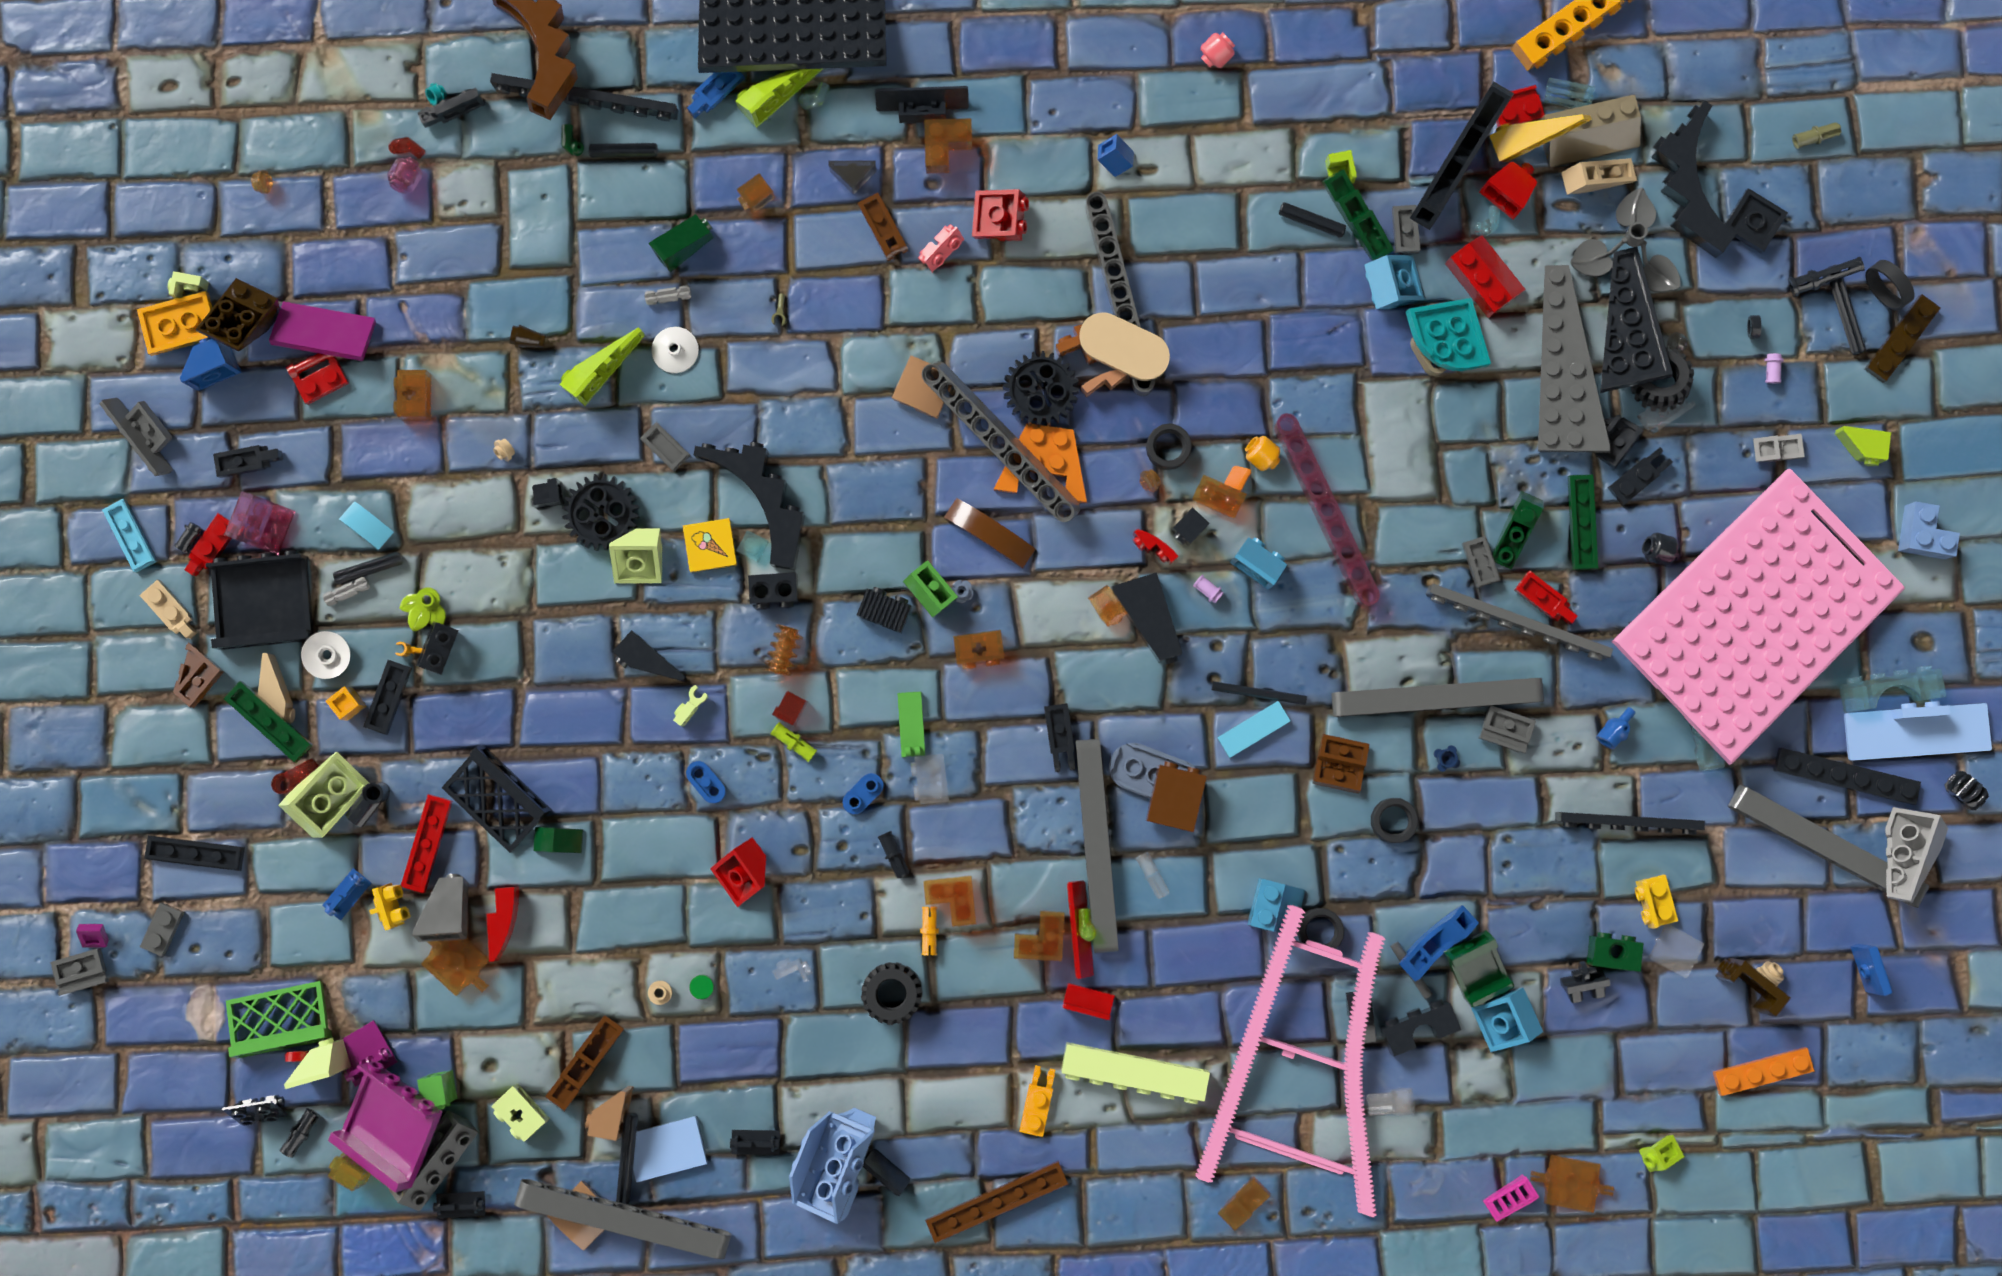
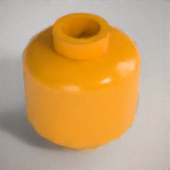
M1266 436L1254 437L1245 448L1247 452L1246 459L1260 471H1265L1269 468L1271 470L1274 469L1281 460L1279 458L1280 448Z

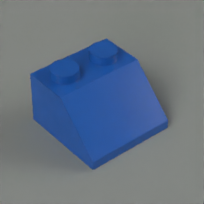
M207 337L200 340V344L192 347L180 380L191 388L200 391L242 372L232 348Z

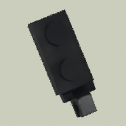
M476 88L466 89L456 97L444 99L438 105L431 108H424L418 112L422 125L427 128L440 121L443 124L484 106L485 102Z
M260 445L213 454L218 478L265 470L271 467L270 462L283 460L282 450H268V446Z

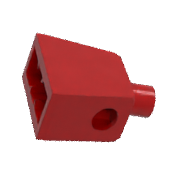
M1510 162L1492 176L1479 193L1514 220L1525 207L1537 184V180L1531 176L1534 168L1527 162L1522 163L1521 166L1515 162Z

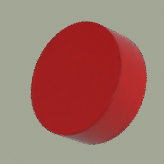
M309 1051L285 1053V1062L302 1061Z

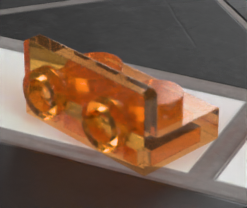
M1203 475L1192 500L1234 519L1247 494Z

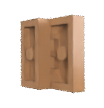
M910 355L892 399L912 407L918 412L938 419L944 402L924 382L921 375L923 368L930 363ZM932 368L931 372L933 377L938 379V370L936 368ZM952 385L948 386V392H950Z
M581 1181L573 1189V1191L599 1197L585 1181ZM547 1215L583 1251L604 1231L603 1229Z

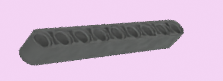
M1092 192L1086 199L1085 211L1112 313L1119 317L1120 313L1128 312L1131 314L1132 319L1127 322L1140 327L1107 199L1101 192ZM1099 201L1102 207L1100 209H1093L1090 203ZM1104 223L1108 226V229L1101 232L1097 230L1096 225ZM1109 245L1113 247L1114 252L1106 254L1101 248ZM1115 267L1120 271V274L1118 276H1111L1107 270ZM1123 290L1126 296L1118 299L1114 296L1113 292ZM1129 376L1135 394L1147 396L1152 392L1155 384L1154 379L1148 381L1150 386L1147 389H1142L1137 385L1138 380Z
M936 361L923 368L921 375L924 382L1057 520L1068 522L1079 513L1080 504L1076 498L945 363ZM932 368H936L938 370V379L933 377L931 372ZM949 385L955 388V396L948 392ZM965 402H968V403L971 404V406H972V412H971V413H970V412H967V411L965 410V407H964V403H965ZM981 419H985L988 422V430L981 426ZM998 436H1001V437L1004 438V440H1005V446H1004V447H1003V446H1000V445L998 444V442H997V437H998ZM1014 453L1021 456V464L1015 462L1013 458ZM1030 470H1034L1038 474V481L1030 477ZM1047 487L1054 490V498L1047 495ZM1063 504L1071 508L1070 515L1063 511Z
M1542 678L1331 693L1333 717L1544 702Z
M1076 740L1094 953L1118 951V937L1100 740Z
M1738 785L1728 804L1730 809L1887 893V862L1745 786ZM1923 882L1912 903L1902 902L1919 908L1930 886Z
M530 1179L521 1180L514 1202L515 1206L525 1210L715 1259H725L732 1235L723 1229Z

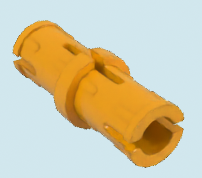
M922 907L923 928H920V933L922 934V955H929V945L930 955H937L936 934L939 933V928H937V907H930V917L929 907Z

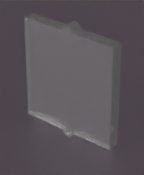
M1666 924L1659 938L1655 939L1656 944L1649 959L1687 979L1694 964L1698 963L1697 958L1704 943Z

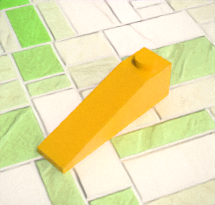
M1580 114L1513 125L1507 123L1495 129L1496 132L1490 135V139L1499 161L1509 162L1592 119L1590 115Z

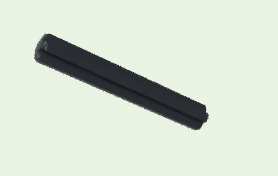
M1844 277L1831 281L1829 283L1851 353L1853 355L1864 353L1866 347Z
M626 1112L624 1115L616 1202L627 1205L630 1202L638 1120V1115L634 1112Z

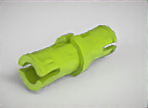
M781 722L770 733L787 746L786 749L789 751L793 750L807 762L817 752V749H814L801 739L800 734H794L782 725Z

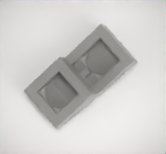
M1802 434L1753 438L1756 462L1804 458Z

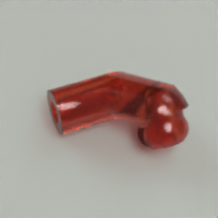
M409 137L394 139L388 145V149L392 154L410 152L418 159L422 158L426 151Z

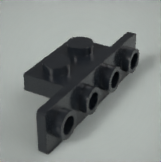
M968 86L875 89L876 111H899V123L911 125L929 122L937 124L939 122H946V109L969 108Z

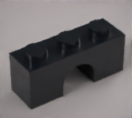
M1442 999L1429 1003V1008L1420 1010V1008L1406 1012L1407 1016L1398 1019V1017L1387 1019L1384 1021L1385 1025L1379 1027L1389 1053L1394 1057L1417 1048L1413 1040V1033L1420 1025H1429L1434 1037L1438 1039L1461 1030L1451 1003L1448 1001L1443 1002Z

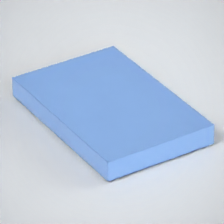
M697 1116L636 1131L633 1164L636 1182L708 1163Z

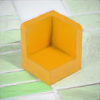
M347 686L342 687L326 700V703L340 720L345 721L350 720L366 707V704L352 687Z

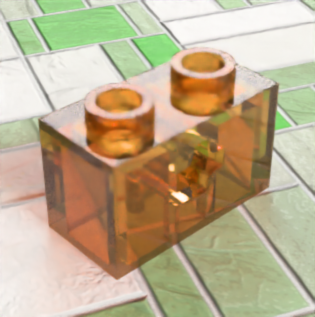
M397 370V377H394V390L397 391V400H394L393 404L394 413L402 421H431V374L427 370ZM415 392L416 395L412 396L410 400L408 398V395H412V393Z
M1001 630L953 636L957 666H962L963 670L977 668L976 664L985 662L986 666L1000 665V660H1004ZM978 644H981L982 648H986V651L982 652L981 657H978L977 653H972V650H975Z

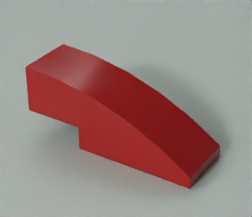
M519 887L495 888L496 912L486 913L489 962L500 960L512 936L517 919Z

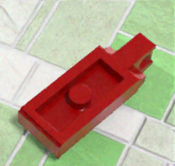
M217 513L188 556L191 560L184 570L196 577L203 568L207 570L208 568L205 567V563H214L213 559L220 557L239 530V526Z
M1531 571L1526 573L1514 589L1515 592L1555 621L1562 619L1570 625L1578 617L1568 609L1571 604L1567 602V598Z

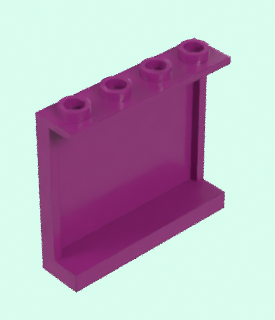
M371 1061L359 1064L357 1069L363 1072L364 1075L342 1130L331 1132L328 1141L392 1191L399 1192L412 1188L443 1111L434 1106L435 1104L432 1101L418 1094L415 1088L402 1082L400 1077L391 1074L383 1068L384 1066L381 1063Z

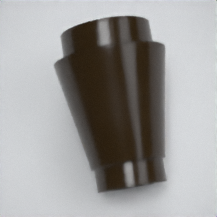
M520 324L519 327L513 325L509 344L515 345L517 348L543 349L546 335Z

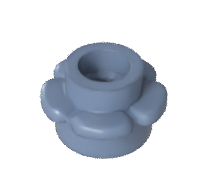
M957 580L953 583V588L951 589L958 596L956 598L958 603H965L966 600H970L973 597L974 591L970 582Z

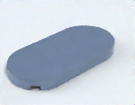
M1128 743L1120 746L1114 751L1109 761L1111 778L1119 787L1149 799L1151 798L1158 765H1164L1165 761L1179 764L1178 769L1187 771L1188 767H1195L1185 760L1139 743Z

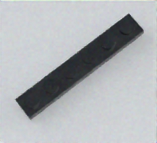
M1778 748L1773 770L1910 805L1917 804L1921 785L1920 781L1785 748Z
M1555 812V822H1563L1562 827L1577 828V823H1585L1586 828L1601 829L1602 824L1610 825V830H1625V826H1634V831L1649 832V827L1658 828V833H1673V829H1682V834L1697 835V830H1705V821Z

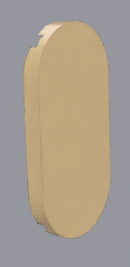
M1110 313L1094 314L1087 318L1081 326L1079 334L1080 343L1084 352L1092 359L1140 381L1155 379L1161 376L1167 369L1170 353L1167 344L1159 336Z

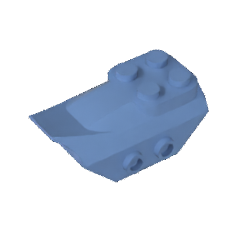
M856 1108L839 1114L829 1111L808 1129L806 1136L802 1139L800 1151L792 1164V1170L789 1175L793 1204L836 1224H839L840 1221L847 1217L858 1191L857 1176L863 1167V1160L875 1132V1116Z

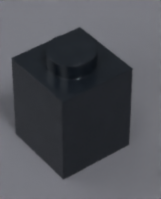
M1192 507L1171 530L1174 533L1173 538L1182 546L1186 544L1189 547L1210 523Z

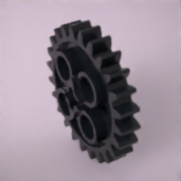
M1044 351L1041 352L1040 357H1037L1035 352H1032L1031 359L1024 354L1023 363L1015 360L1016 368L1009 367L1008 372L1011 375H1005L1004 380L1008 383L1003 384V390L1009 392H1006L1003 398L1011 399L1007 403V408L1014 407L1012 411L1013 416L1018 413L1021 414L1020 422L1028 418L1029 426L1033 421H1037V426L1040 427L1042 421H1045L1046 425L1050 427L1052 419L1058 424L1060 415L1066 419L1068 415L1066 410L1073 411L1074 406L1071 403H1077L1078 398L1074 395L1079 394V388L1074 386L1078 385L1079 380L1072 379L1075 376V370L1068 371L1070 367L1069 362L1064 365L1061 364L1063 357L1054 360V353H1051L1047 358ZM1048 370L1052 373V376L1044 378L1040 375V372ZM1031 371L1035 373L1040 387L1042 389L1045 388V397L1052 405L1051 407H1048V405L1046 404V400L1042 391L1037 390V381L1032 376V374H1030ZM1027 380L1031 383V386L1023 388L1019 385V382ZM1059 390L1063 396L1061 398H1054L1051 392ZM1038 400L1042 403V406L1040 408H1033L1030 402Z
M594 474L593 481L584 477V485L576 482L577 491L569 489L573 496L572 498H564L569 502V506H562V509L568 512V514L562 516V519L570 521L564 527L566 529H573L569 535L572 538L578 536L576 540L578 544L585 541L587 549L593 544L596 551L600 549V545L603 546L604 550L608 551L609 543L631 532L629 530L630 527H638L633 523V519H640V516L634 513V511L640 509V506L632 504L637 500V497L629 496L633 491L630 487L623 490L626 485L624 481L617 485V478L615 476L609 481L606 474L603 475L602 480L599 479L598 475ZM597 491H603L604 498L599 502H595L593 499L594 494ZM584 500H589L599 509L603 510L616 520L618 525H613L603 516L599 515L586 505ZM621 504L623 506L622 513L614 516L612 513L613 507ZM588 509L590 512L589 518L581 521L579 518L580 512ZM607 523L609 526L608 532L600 535L598 533L599 526Z

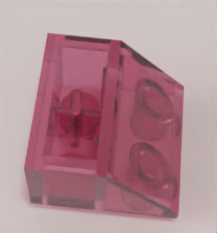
M241 491L224 535L278 555L295 511Z

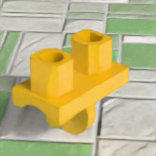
M389 883L372 889L376 908L369 910L370 915L378 914L385 931L405 924L404 921L409 919L411 915L406 906L401 908L397 899L403 897L404 894L401 885Z

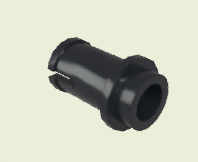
M192 522L184 526L186 529L174 545L177 549L187 554L198 536H202L201 531L203 530Z

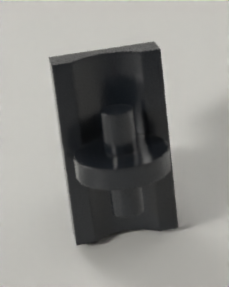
M1584 961L1578 963V970L1571 971L1572 976L1560 978L1561 986L1566 991L1571 1003L1582 1002L1584 1000L1583 991L1590 990V995L1593 998H1603L1606 996V987L1610 986V979L1606 978L1603 970L1597 971L1595 966L1588 968Z

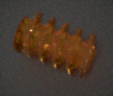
M776 624V628L781 632L773 633V637L778 641L770 642V646L775 650L767 652L773 659L765 660L764 663L770 668L762 670L781 676H792L787 667H795L790 658H797L798 655L792 650L800 649L801 646L795 640H803V637L798 634L799 630Z

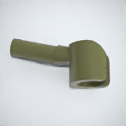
M779 294L777 312L771 318L774 325L777 316H782V326L787 322L786 316L783 314L785 294Z

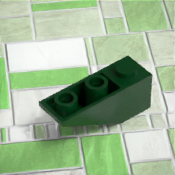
M1524 491L1520 492L1493 550L1492 556L1495 563L1512 570L1544 509L1542 499Z

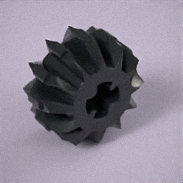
M1957 771L1954 775L1952 774L1944 784L1946 791L1951 797L1969 810H1977L1989 797L1987 789L1965 771Z

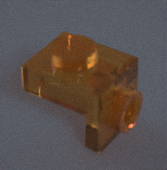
M1108 585L1088 597L1099 618L1106 626L1118 624L1127 615V612L1120 605Z

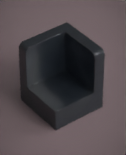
M557 478L547 479V483L532 486L534 501H531L534 508L564 505L561 481Z

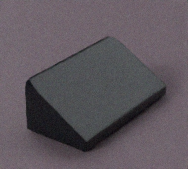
M873 1149L863 1161V1168L897 1197L902 1194L910 1182V1177L877 1149Z

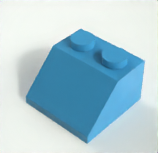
M1386 255L1364 264L1366 279L1369 282L1372 301L1376 309H1393L1425 300L1413 255Z
M1248 537L1230 563L1269 590L1286 568L1287 564L1283 562L1285 558L1275 551L1270 553L1264 548L1266 545L1259 539Z
M1259 878L1248 925L1281 933L1279 928H1284L1281 924L1285 923L1283 919H1287L1284 915L1288 914L1286 910H1290L1287 905L1301 908L1305 890Z
M1524 987L1498 995L1488 1000L1484 1005L1471 1007L1490 1052L1530 1042L1543 1032Z

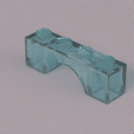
M1931 665L1917 667V672L1909 673L1908 669L1893 671L1894 676L1885 677V673L1870 675V680L1862 681L1861 677L1846 679L1847 684L1839 685L1843 711L1848 713L1876 708L1879 697L1890 687L1904 690L1914 702L1947 697L1941 668L1932 670Z

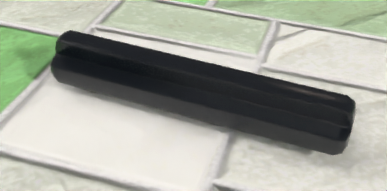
M656 143L590 144L588 152L591 158L657 157L658 145Z
M1286 202L1281 204L1279 215L1339 238H1342L1346 231L1345 224Z
M394 552L333 573V578L336 584H343L402 565L403 558L401 553Z

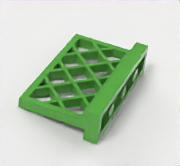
M322 981L226 1000L231 1047H228L231 1058L240 1059L332 1038L331 1029H328ZM316 988L317 998L312 1004L302 998L308 989ZM288 993L296 997L289 1009L279 1003L282 997ZM264 998L272 1002L265 1014L255 1008L260 1000ZM300 1001L309 1007L302 1019L292 1013ZM243 1003L248 1007V1010L240 1019L235 1016L234 1005ZM276 1006L286 1012L278 1024L269 1018V1015ZM313 1010L320 1014L321 1025L311 1026L305 1022ZM252 1011L262 1017L255 1028L245 1023ZM289 1015L299 1021L292 1031H287L282 1027ZM266 1020L275 1026L268 1036L258 1032ZM242 1025L252 1031L246 1040L238 1042L237 1032Z

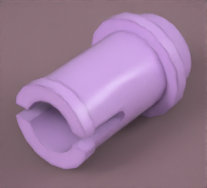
M1767 354V358L1764 359V362H1767L1765 383H1781V362H1784L1782 354Z
M1201 575L1193 585L1194 588L1209 598V602L1216 603L1224 593L1221 591V587H1216L1204 575Z

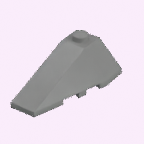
M1892 808L1886 825V856L1888 862L1886 883L1888 898L1909 903L1914 901L1942 849L1948 827L1941 815Z

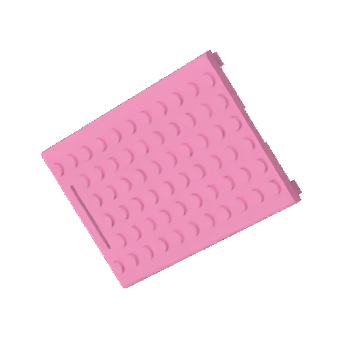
M1787 469L1611 642L1680 711L1684 718L1714 750L1731 765L1876 619L1905 587L1791 469ZM1811 510H1813V511L1815 512V514H1816V515L1843 541V543L1865 564L1864 566H1863V565L1843 546V544L1815 517V515L1811 512Z

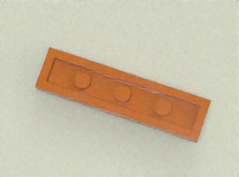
M1803 1047L1712 1072L1720 1096L1815 1071L1809 1050Z

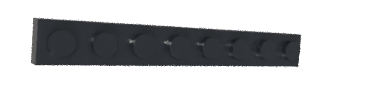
M491 73L490 83L498 93L506 95L510 94V92L519 93L524 98H527L535 80L495 73ZM572 87L563 100L571 106L585 104L595 110L608 108L618 114H624L626 111L642 118H646L647 115L656 116L658 120L667 122L670 119L677 120L679 113L676 104L578 87Z

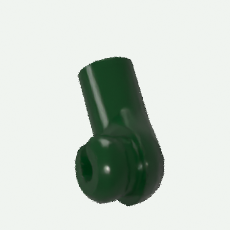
M561 125L562 148L573 156H579L584 151V145L573 138V125Z

